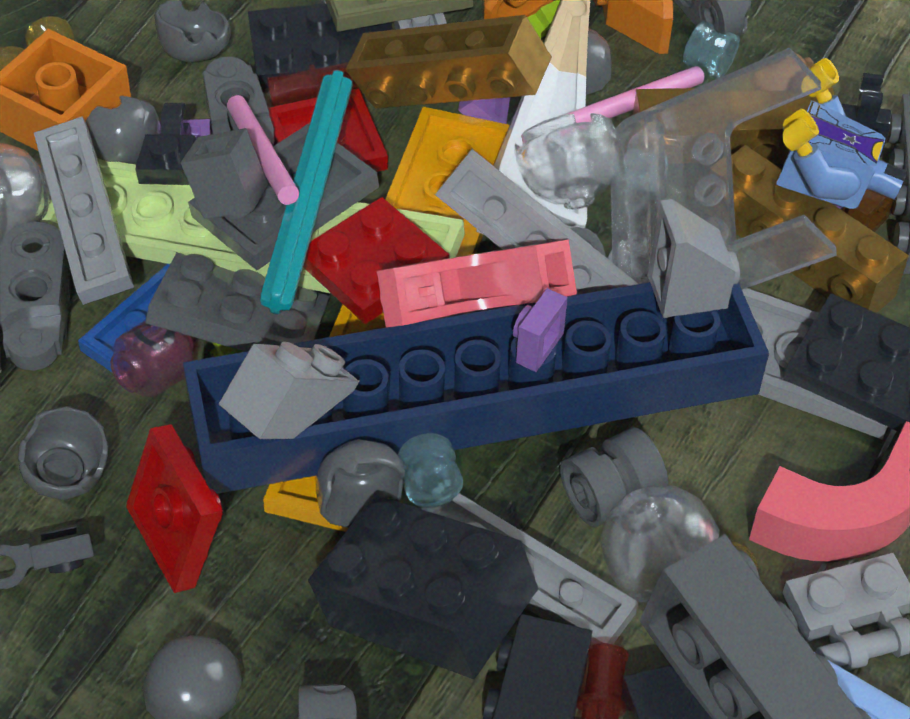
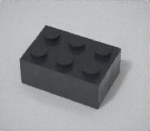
M378 495L374 496L308 579L330 627L471 679L477 677L539 589L521 540Z

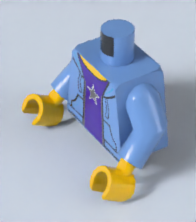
M821 59L812 65L801 78L802 89L810 97H816L817 102L811 100L807 111L799 109L783 122V142L789 149V153L776 185L849 209L858 208L866 189L894 200L904 182L907 171L879 160L885 142L884 136L846 117L838 96L831 95L828 88L839 81L837 69L829 59Z

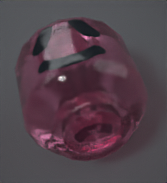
M145 320L124 332L115 340L110 364L114 377L125 390L144 397H155L185 379L183 362L193 361V341L189 335L146 324Z

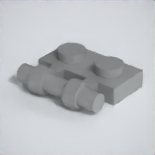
M894 553L786 581L783 595L805 641L810 642L828 637L831 644L818 647L816 653L839 667L843 666L846 670L850 671L864 667L868 664V659L892 653L896 657L910 654V621L902 617L910 614V583ZM876 623L880 629L865 635H860L857 631H854V629Z

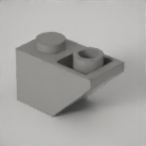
M281 342L280 346L253 344L219 405L259 439H294L351 394L358 385L359 380L342 368L345 364L344 359L325 346L315 344L313 348H304L289 342Z

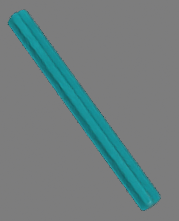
M334 70L332 75H325L323 77L293 180L299 190V197L293 204L286 205L259 298L261 305L270 308V313L280 314L282 310H290L292 308L353 86L351 79L343 77V72L339 70Z

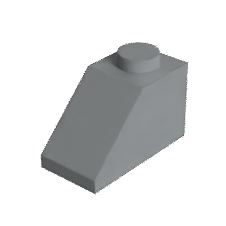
M672 199L660 201L648 278L662 317L667 318L728 308L732 287L734 284H738L740 279L739 262L735 252L727 251L718 228Z

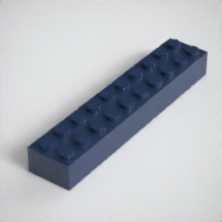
M650 282L567 296L564 334L537 372L516 363L518 338L513 336L514 325L520 312L525 306L530 305L534 307L536 303L294 343V345L313 348L315 344H319L336 352L345 361L342 368L359 380V383L351 394L294 439H259L219 405L249 351L183 362L202 475L208 487L219 494L317 476L319 466L328 454L342 444L358 439L385 444L404 460L758 395L769 351L739 282L732 287L728 308L667 318L662 317Z

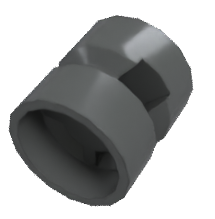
M631 427L606 439L601 445L600 453L593 447H590L565 459L561 463L560 474L562 484L571 505L579 517L586 524L594 528L624 514L627 511V505L638 507L664 494L668 488L667 470L663 459L652 440L639 428Z

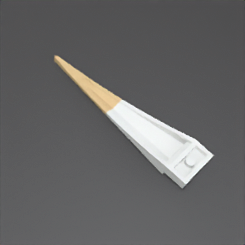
M561 0L544 41L545 47L552 56L536 95L522 96L494 167L565 225L585 228L587 221L585 128L568 135H562L557 130L556 119L561 115L585 107L590 0Z

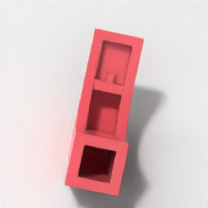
M569 239L377 271L380 300L383 306L386 328L462 313L536 303L547 288L566 297L577 295Z
M906 421L882 470L863 483L851 486H831L818 483L783 467H779L757 509L749 540L783 555L822 562L846 561L860 558L881 550L894 542L910 526V422Z

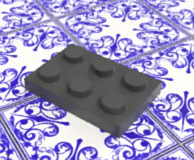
M310 123L273 146L292 180L295 177ZM338 143L336 144L313 232L379 188L377 172ZM268 180V186L254 210L238 219H227L225 216L204 219L196 199L190 200L188 204L192 218L256 271L270 262L286 205L279 201Z
M176 252L149 303L145 323L247 352L250 351L253 344L280 346L281 342L294 344L316 340L330 296L298 286L292 308L290 310H282L280 314L270 313V308L260 303L259 298L265 281L262 274L249 269H241L234 272L214 265L210 259L195 254L184 255Z

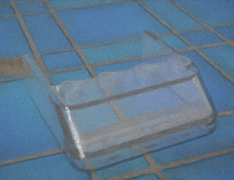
M787 48L632 115L622 121L613 132L610 140L612 263L638 284L650 282L648 271L659 205L661 200L668 199L674 200L720 230L727 251H734L737 256L740 268L739 284L742 290L837 256L836 246L805 215L736 240L730 136L733 129L746 120L821 90V81L791 48Z

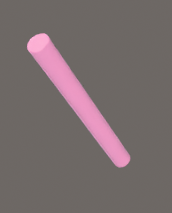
M694 66L561 115L556 119L557 130L562 135H568L633 110L636 89L695 87L703 83L704 73L700 67Z
M239 95L231 97L227 102V109L239 129H247L262 170L277 198L282 204H293L299 197L298 188L245 98Z

